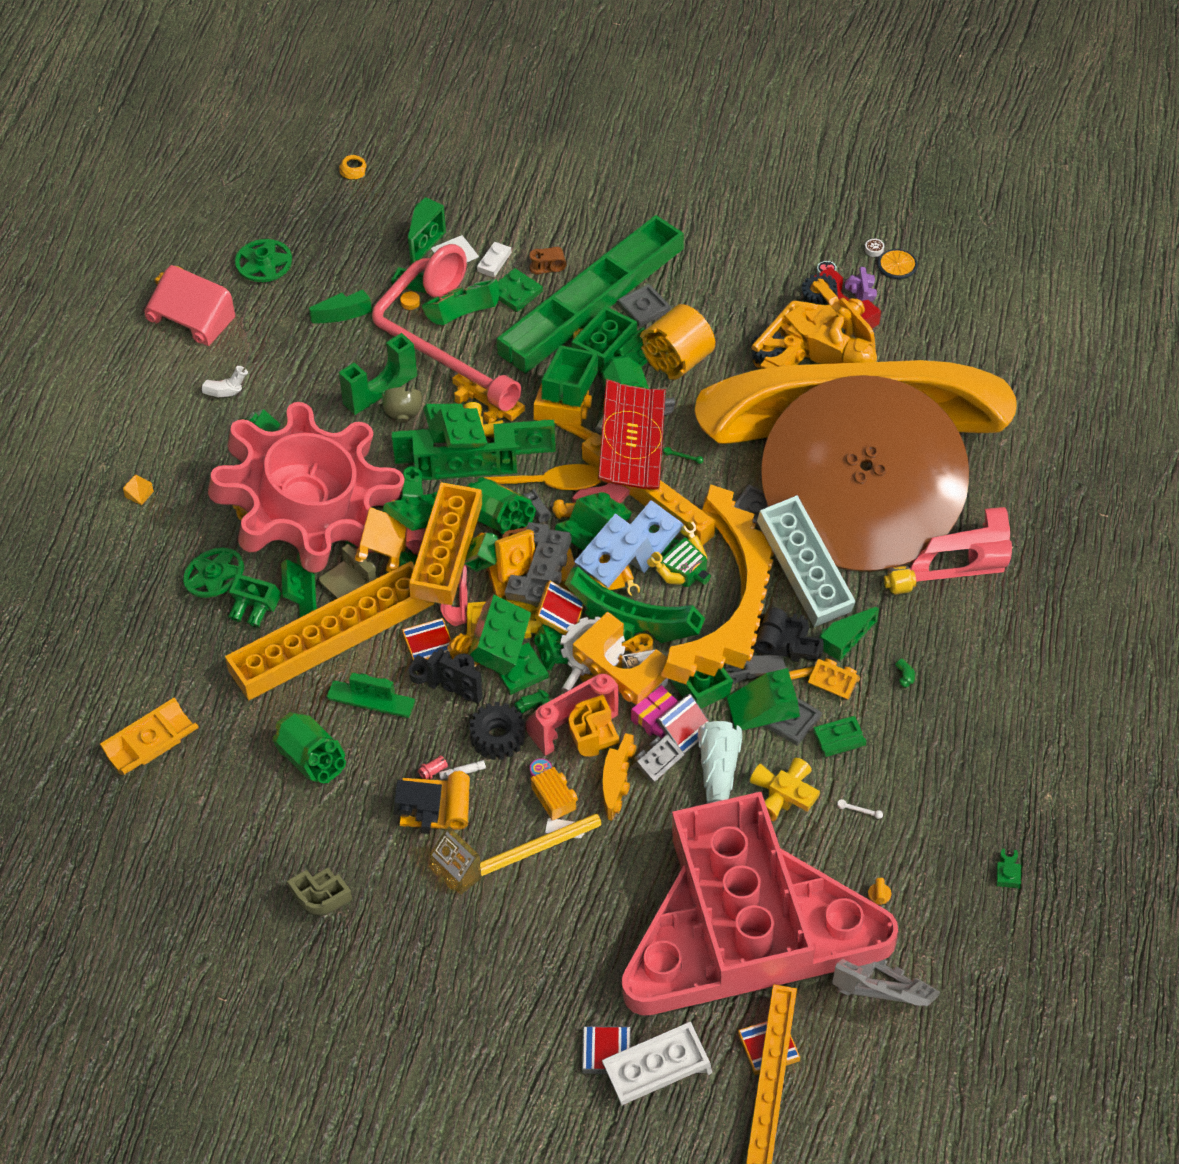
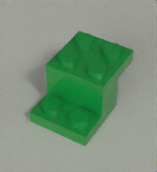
M426 404L423 407L433 443H446L448 448H484L486 446L487 440L477 408H463L462 404Z
M599 492L577 499L570 519L558 523L555 530L569 532L572 538L571 543L584 551L615 513L626 521L630 519L632 512L624 504L610 498L609 494Z

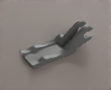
M764 655L752 656L750 662L746 661L743 669L730 665L725 667V670L731 671L727 673L731 678H734L732 679L733 684H736L746 678L752 679L768 672L785 669L786 666L782 656Z

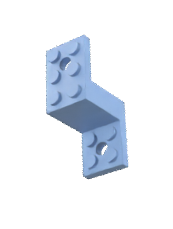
M652 500L631 524L615 513L575 560V563L605 587L609 588L629 563L645 573L650 567L647 564V560L652 557L651 554L654 552L661 554L679 533L683 523ZM654 524L660 526L656 533L649 532L650 526ZM602 555H610V560L607 563L599 562Z

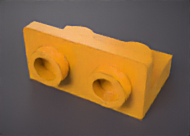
M827 658L824 661L818 659L808 683L849 700L856 682L859 683L860 677L856 674L857 671L847 666L844 669L837 667L835 661Z

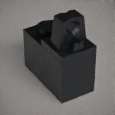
M397 780L393 814L402 817H416L415 821H422L421 834H430L431 822L438 823L442 784Z

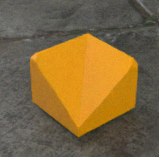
M134 475L123 488L125 498L140 505L154 492L152 483L137 475Z

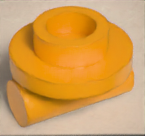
M876 878L875 884L868 890L869 899L878 905L886 904L891 898V890L885 885L884 878Z

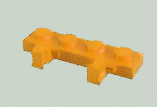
M460 374L453 377V384L458 386V390L454 393V402L461 404L463 401H467L469 397L471 399L475 397L488 406L489 411L484 412L483 415L486 423L495 422L497 418L501 419L503 416L512 422L525 411V405L519 401L510 410L503 411L489 403L486 389Z

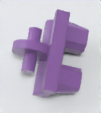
M860 267L859 274L857 276H850L844 283L846 290L855 293V299L873 302L877 296L876 289H872L875 282L874 275L867 274L865 267Z

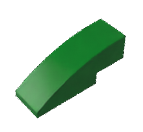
M363 289L347 297L343 293H339L309 307L310 321L312 323L340 322L372 312L371 299Z

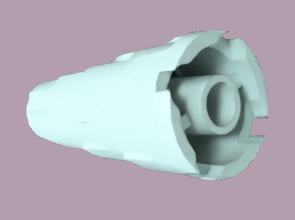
M730 722L705 723V729L701 726L698 728L707 804L729 799L730 790L733 787L738 753H740L742 743V729L738 725L735 730Z

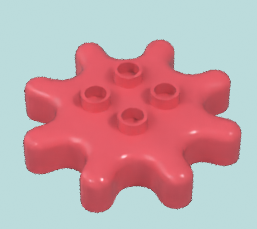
M295 402L288 406L284 427L279 431H264L248 420L233 422L230 428L227 447L232 456L241 461L242 464L234 466L223 465L214 468L210 476L208 495L216 504L237 505L248 512L241 521L238 535V543L243 550L257 552L271 541H286L298 549L302 567L308 572L317 573L321 572L327 565L331 543L348 541L359 547L368 509L375 506H384L385 503L392 502L393 500H399L404 484V476L395 468L374 467L365 461L364 458L369 453L373 438V430L368 424L354 422L341 432H326L315 424L313 411L309 405ZM368 549V553H375Z

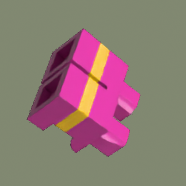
M661 685L632 708L631 721L645 728L649 736L654 733L656 736L663 738L666 734L656 719L678 701Z

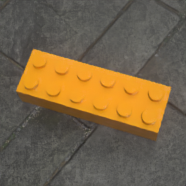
M440 483L410 579V598L446 605L453 604L482 507L481 489Z

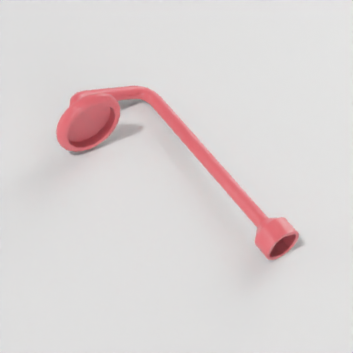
M456 244L445 245L439 248L431 258H422L409 266L372 310L373 322L380 329L394 337L401 333L414 343L415 349L487 390L489 403L503 411H508L515 406L521 395V385L517 381L506 375H501L493 380L383 317L385 310L423 270L425 291L433 298L447 295L448 291L456 289L460 285L467 267L466 254Z

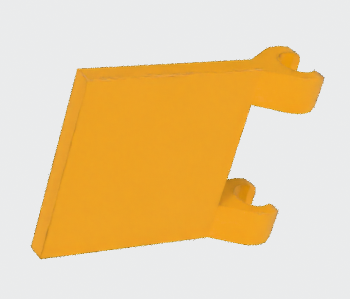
M370 507L355 560L363 562L367 558L369 549L390 557L386 566L387 572L397 569L407 527L389 514Z

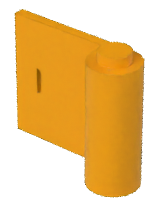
M454 771L448 776L447 781L403 778L405 781L442 784L438 823L431 822V828L460 830L468 826L470 777L465 772ZM400 816V826L422 827V821H415L416 817Z

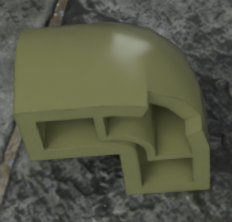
M329 867L313 877L308 870H305L287 881L288 888L303 909L312 915L323 916L332 913L352 901L349 887L339 874L334 876Z

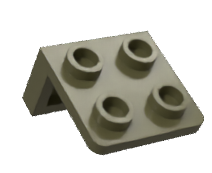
M349 544L342 548L344 561L319 578L320 584L336 599L376 579L374 564L363 560V562L356 561L355 555L358 549L352 548Z

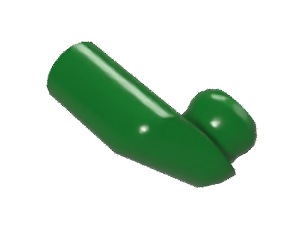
M901 658L896 662L895 666L903 675L899 679V683L903 687L908 688L915 681V671Z

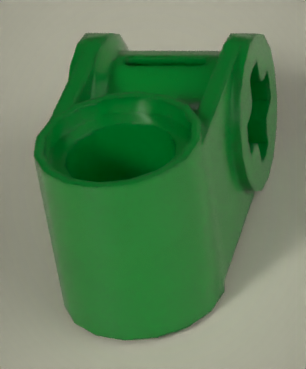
M413 466L407 467L403 473L404 484L401 491V500L423 495L421 471Z

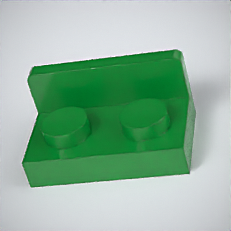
M542 625L534 637V642L544 667L550 671L555 663L568 664L569 660L567 657L563 658L561 649H564V645L561 644L563 634L547 625Z

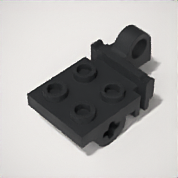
M771 607L767 609L766 614L761 613L760 616H757L760 619V624L757 631H754L757 634L755 644L751 646L754 652L786 657L788 652H790L791 659L794 662H799L802 657L810 661H817L821 658L824 650L823 639L806 637L809 624L808 620L804 619V615H800L799 619H797V614L787 617V614L782 609Z
M440 648L438 652L434 651L429 659L417 655L409 667L410 680L415 684H422L428 681V686L435 689L441 683L442 687L448 692L459 694L465 700L473 701L477 704L483 698L481 673L475 671L474 659L468 654H459L452 660L450 659V652L446 651L444 653L443 648ZM417 671L421 673V675H415L413 672Z

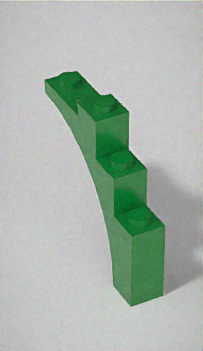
M579 567L571 569L565 582L568 589L587 607L585 613L591 619H595V617L601 618L605 613L609 612L615 618L635 625V633L648 630L660 643L699 635L705 617L693 605L664 607L638 602L619 595L600 585Z

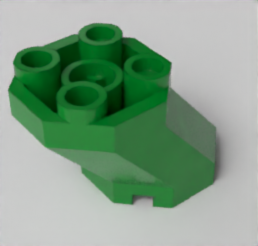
M627 355L613 357L604 364V368L601 371L604 388L606 379L623 385L649 389L642 367Z
M484 477L478 478V481L475 483L467 484L466 487L482 490V507L477 521L498 530L502 534L509 530L524 528L528 525V522L532 523L536 509L529 498Z
M289 712L276 723L277 733L273 736L272 741L279 753L285 756L307 779L320 783H329L345 768L346 754L338 740L333 739L311 716Z

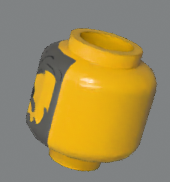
M908 566L890 568L887 576H884L885 588H889L890 592L894 595L910 593L913 587L916 586L914 570H910Z

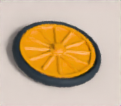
M903 249L888 250L880 255L877 262L880 272L892 279L908 278L916 272L918 267L915 256Z

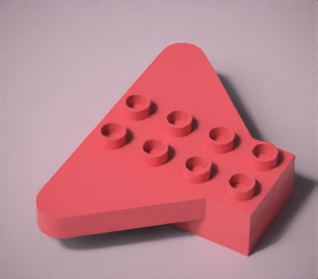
M762 792L673 811L672 836L681 871L625 969L622 977L623 1000L627 1008L636 1014L654 1015L773 987V984L781 985L832 973L835 971L837 962L842 959L857 966L879 962L888 958L894 952L898 935L897 921L886 909L782 850L779 846Z

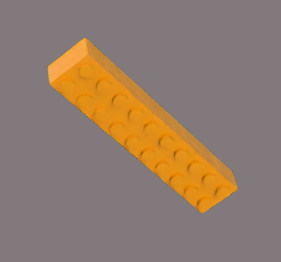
M412 561L226 655L228 672L249 701L435 603L410 598L409 583L415 567Z

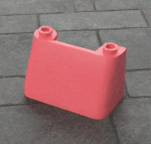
M170 265L163 273L144 310L145 317L150 322L159 323L163 316L190 328L193 339L197 343L210 346L235 318L232 296L226 288L173 265Z
M599 674L547 702L527 718V733L545 756L554 751L553 740L558 738L555 728L569 721L570 713L578 703L604 695L611 710V719L618 716L617 683L609 675Z

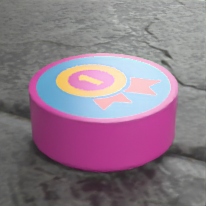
M546 759L534 760L530 765L531 777L540 774V772L543 773L544 770L551 769V763Z

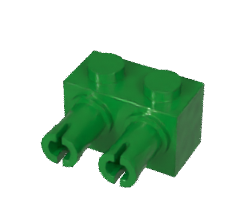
M237 573L229 590L235 603L228 618L241 622L247 606H253L254 608L247 623L259 628L265 612L270 611L274 613L282 594L275 584Z

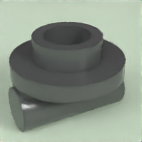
M674 397L665 398L664 415H669L674 411Z

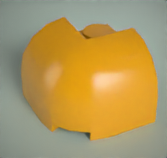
M604 695L575 705V709L568 718L569 729L581 755L588 757L599 755V750L620 743L619 736L611 722V710Z

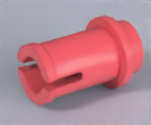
M440 755L427 764H421V768L418 769L421 778L431 780L433 775L448 767L446 760L441 761L444 757Z

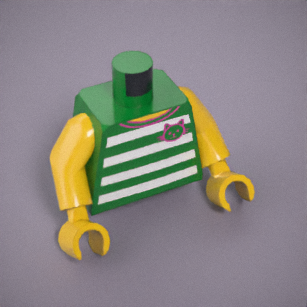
M689 521L687 525L690 531L687 530L685 525L681 527V533L688 536V539L684 538L663 558L659 552H654L651 554L652 557L647 560L648 566L656 567V571L668 584L690 587L697 580L705 585L711 578V574L706 572L707 555L698 536L693 533L696 526L692 521Z

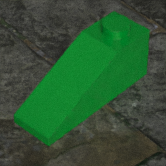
M870 608L833 622L828 628H824L819 635V639H823V652L840 662L878 621L879 608Z

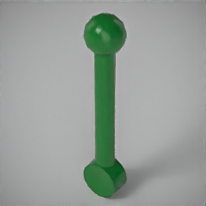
M670 447L664 448V454L667 456L671 454L694 460L698 464H702L704 461L701 456L694 457L673 451Z

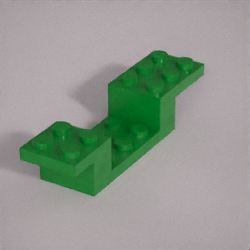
M554 420L493 424L495 443H487L484 448L434 447L429 429L392 432L395 464L414 463L415 467L422 473V481L517 474L516 455L556 452Z

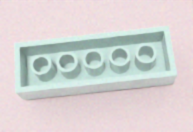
M798 495L760 510L757 522L813 626H819L852 612L856 601Z

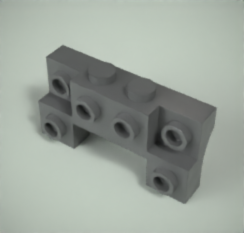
M528 522L526 530L530 529L534 533L536 551L527 577L510 575L505 595L508 600L525 602L538 608L546 583L550 580L556 584L561 582V571L567 564V553L572 538L569 532L550 530L548 525Z

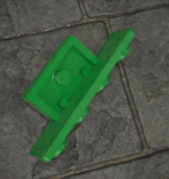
M298 553L297 564L287 559L281 563L282 596L299 604L301 618L316 610L317 606L315 573L308 572L302 567L300 554Z
M352 672L349 678L350 684L333 681L327 695V699L330 701L405 718L410 717L415 705L414 698L395 694L393 681L385 678L371 677L363 673L357 674Z

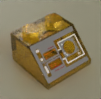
M449 826L445 829L430 853V867L436 875H441L445 879L446 884L451 890L455 889L461 895L482 879L480 857Z

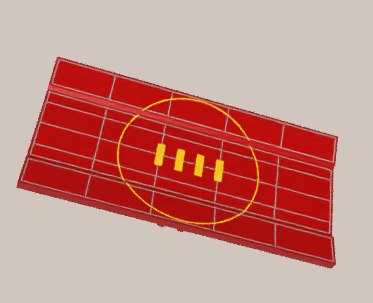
M606 379L598 480L647 490H659L666 389H646L623 385Z

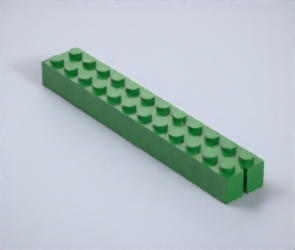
M655 215L497 338L498 355L509 363L513 361V366L525 374L557 350L560 345L562 346L571 339L574 332L586 327L604 306L610 308L618 299L625 296L684 249V233Z

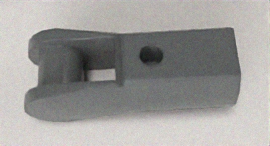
M531 489V492L527 494H521L533 500L531 502L536 509L535 517L540 523L549 520L551 513L535 489Z

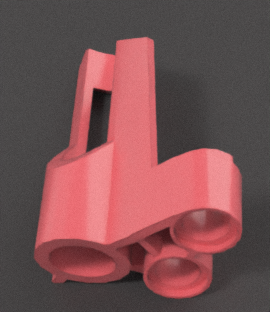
M1006 508L984 509L985 523H983L982 529L931 538L926 549L919 553L910 566V570L915 572L916 582L1004 572L1012 554L1010 526ZM968 549V566L929 571V565L937 553Z
M409 528L406 529V546L412 550L414 555L419 554L426 528L414 531ZM465 565L459 580L460 607L441 604L443 617L453 626L467 623V568Z

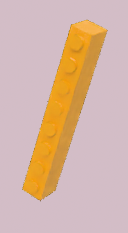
M595 433L582 443V459L589 465L599 468L601 436ZM661 480L659 490L624 486L629 489V495L645 507L652 500L682 522L688 531H690L687 523L692 521L696 526L693 533L698 536L702 545L714 537L715 520Z

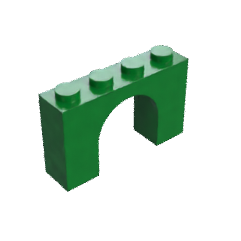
M401 333L386 342L388 355L386 366L373 380L368 381L367 373L355 362L338 372L343 404L354 415L380 400L382 395H385L386 390L399 388L417 376L414 343Z

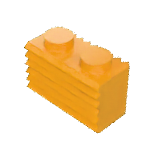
M555 767L531 777V788L552 821L576 810V801H578L575 791L573 789L569 790L566 786L567 781L562 772L558 773Z

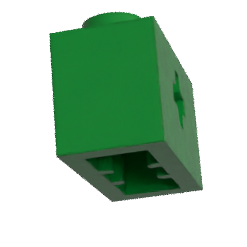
M484 533L473 538L464 565L475 572L495 565L497 561L495 541L498 540V537L492 533Z

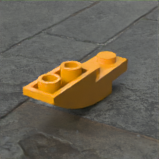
M625 733L618 750L609 748L604 765L603 802L607 818L610 821L613 820L615 813H620L622 807L621 799L623 795L626 796L630 788V783L627 782L628 760L630 757H634L637 746L634 745V735Z

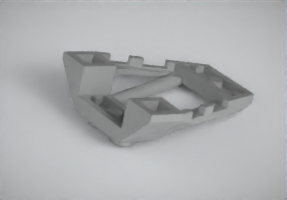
M842 959L835 966L832 984L838 987L837 990L846 995L854 994L928 1006L940 993V991L918 978L912 981L903 975L905 971L901 968L895 967V969L888 967L886 965L887 960L885 959L862 966H857ZM877 968L902 983L871 979L870 976L874 969Z

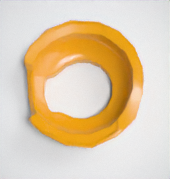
M346 156L339 165V172L348 179L362 178L365 175L367 164L359 156ZM349 160H358L362 163V166L351 168L346 163Z

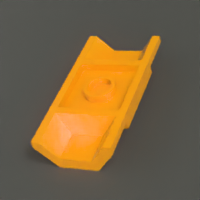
M172 698L100 743V746L119 774L125 775L139 765H145L181 742L180 739L199 727L188 719L177 700Z

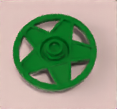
M273 239L255 240L246 244L238 251L235 258L236 269L241 276L250 281H273L288 272L292 265V254L290 249L280 241ZM264 244L263 246H260L257 249H252V247ZM276 246L283 249L286 254L276 253ZM241 256L248 261L242 268L240 267ZM286 264L282 270L276 273V266ZM261 272L265 277H257L252 274Z
M230 548L208 550L197 556L188 565L184 572V585L188 592L196 597L209 598L223 594L231 588L236 574H243V559L237 551ZM219 554L213 560L207 559L209 556ZM232 556L238 560L239 566L229 564ZM196 567L198 573L189 579L193 568ZM233 578L229 583L224 585L227 579ZM206 585L209 592L197 591L195 589Z

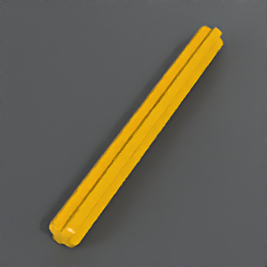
M593 814L476 864L477 872L480 876L486 875L601 826V819L598 814Z

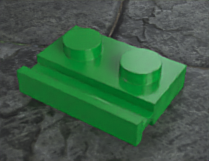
M644 327L636 331L616 350V353H619L620 356L627 355L641 367L648 362L641 348L644 344L643 338L640 335L645 330Z
M855 716L816 726L813 729L817 742L823 750L824 757L866 746V738L863 737V732Z

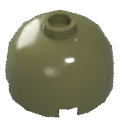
M405 387L388 389L385 391V395H382L383 409L389 417L396 419L397 422L406 423L409 419L419 414L422 406V393L411 388V392L405 391Z

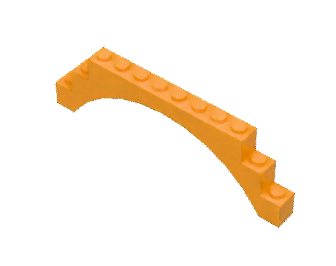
M711 484L705 496L702 511L715 520V527L721 532L730 546L738 564L741 579L740 604L730 620L715 632L696 641L670 647L664 661L661 676L684 684L687 683L689 676H694L695 671L715 677L717 670H722L724 663L743 669L746 661H751L754 652L751 646H754L757 634L754 631H757L760 624V619L757 616L761 615L764 606L761 601L764 600L767 591L764 586H767L770 577L767 571H770L773 559H770V557H773L774 552L764 533L754 529L756 523H753L754 514L734 507L735 501L732 500L734 492Z

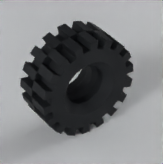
M495 702V706H491L488 703L485 709L481 706L478 708V714L474 712L469 727L471 744L473 747L475 746L477 753L481 751L483 757L486 758L487 755H490V759L495 760V756H500V760L505 759L504 755L511 757L513 756V751L518 752L520 745L523 746L525 738L524 718L522 719V714L520 711L517 713V708L514 706L510 709L508 703H504L503 706H500V702ZM494 728H502L506 730V733L501 736H492L489 734V731Z

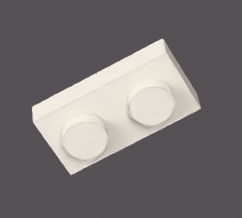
M494 242L478 264L477 272L495 277L512 253L511 247Z

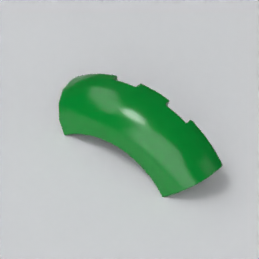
M497 279L477 282L464 290L462 287L448 291L447 295L440 298L437 296L424 303L422 309L430 321L438 325H445L465 314L495 307L499 299Z

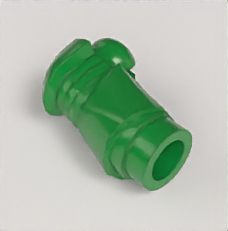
M537 689L538 692L520 697L514 703V706L518 712L520 711L523 714L538 705L542 706L551 701L549 700V694L544 690Z

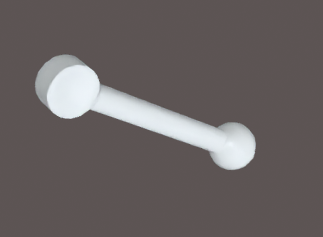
M842 799L837 804L839 809H852L873 815L876 819L883 817V813L880 810L875 812L850 805Z

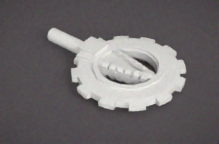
M588 617L579 619V623L576 625L572 623L566 629L568 631L566 636L562 635L561 644L564 645V649H561L563 658L567 657L569 660L568 665L572 667V672L562 687V691L565 693L572 689L580 675L584 676V674H590L591 672L583 663H578L574 659L573 643L593 626L600 617L588 620ZM624 636L605 653L607 661L613 666L619 663V656L624 655L625 647L622 646V642L625 641Z

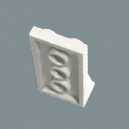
M691 1022L602 1060L621 1105L694 1073H707L708 1075L712 1073L710 1061Z

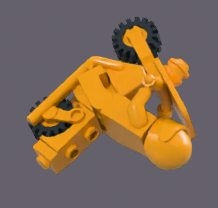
M816 273V277L812 274L810 279L806 278L802 284L804 302L791 301L764 332L759 333L760 337L756 335L754 340L751 341L754 365L761 369L797 365L804 357L820 364L877 362L874 332L869 324L860 316L865 311L864 304L861 300L850 298L848 301L845 298L838 300L836 280L832 279L831 275L827 277L825 273L820 276V273Z

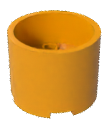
M678 304L640 335L643 338L644 344L641 348L648 362L657 372L662 370L668 375L669 379L673 380L682 377L715 349V337L710 325L698 311L685 304Z

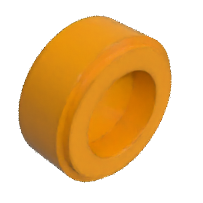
M409 291L402 294L401 306L404 309L414 310L419 307L420 297L416 292Z

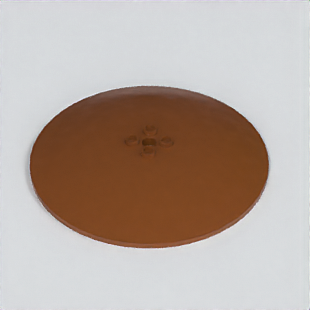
M859 375L837 378L813 387L800 395L783 411L775 422L765 444L761 476L763 492L768 507L798 495L837 568L872 572L888 570L892 567L911 563L922 550L926 549L931 538L949 534L962 512L967 497L969 465L960 433L947 413L935 401L903 382L879 376ZM863 462H869L872 468L865 471L860 465Z

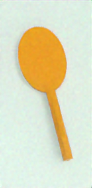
M585 464L558 466L548 470L544 475L484 477L498 484L544 482L552 488L561 490L586 489L602 482L598 480L599 468Z

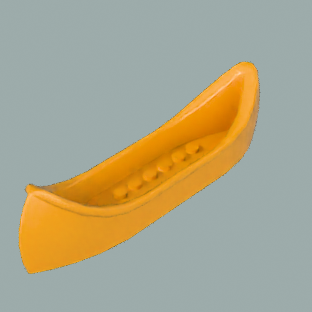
M914 360L786 365L754 370L730 377L701 390L696 399L695 415L700 427L717 443L730 444L768 438L777 419L800 395L824 382L859 375L890 378L916 388L935 401L947 413L958 432L999 433L1012 421L1017 404L1011 387L1004 379L992 373L951 362Z

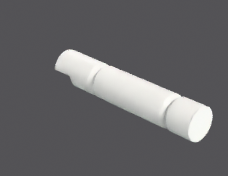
M484 760L477 763L474 762L439 772L441 780L448 779V776L454 771H463L465 774L486 769Z

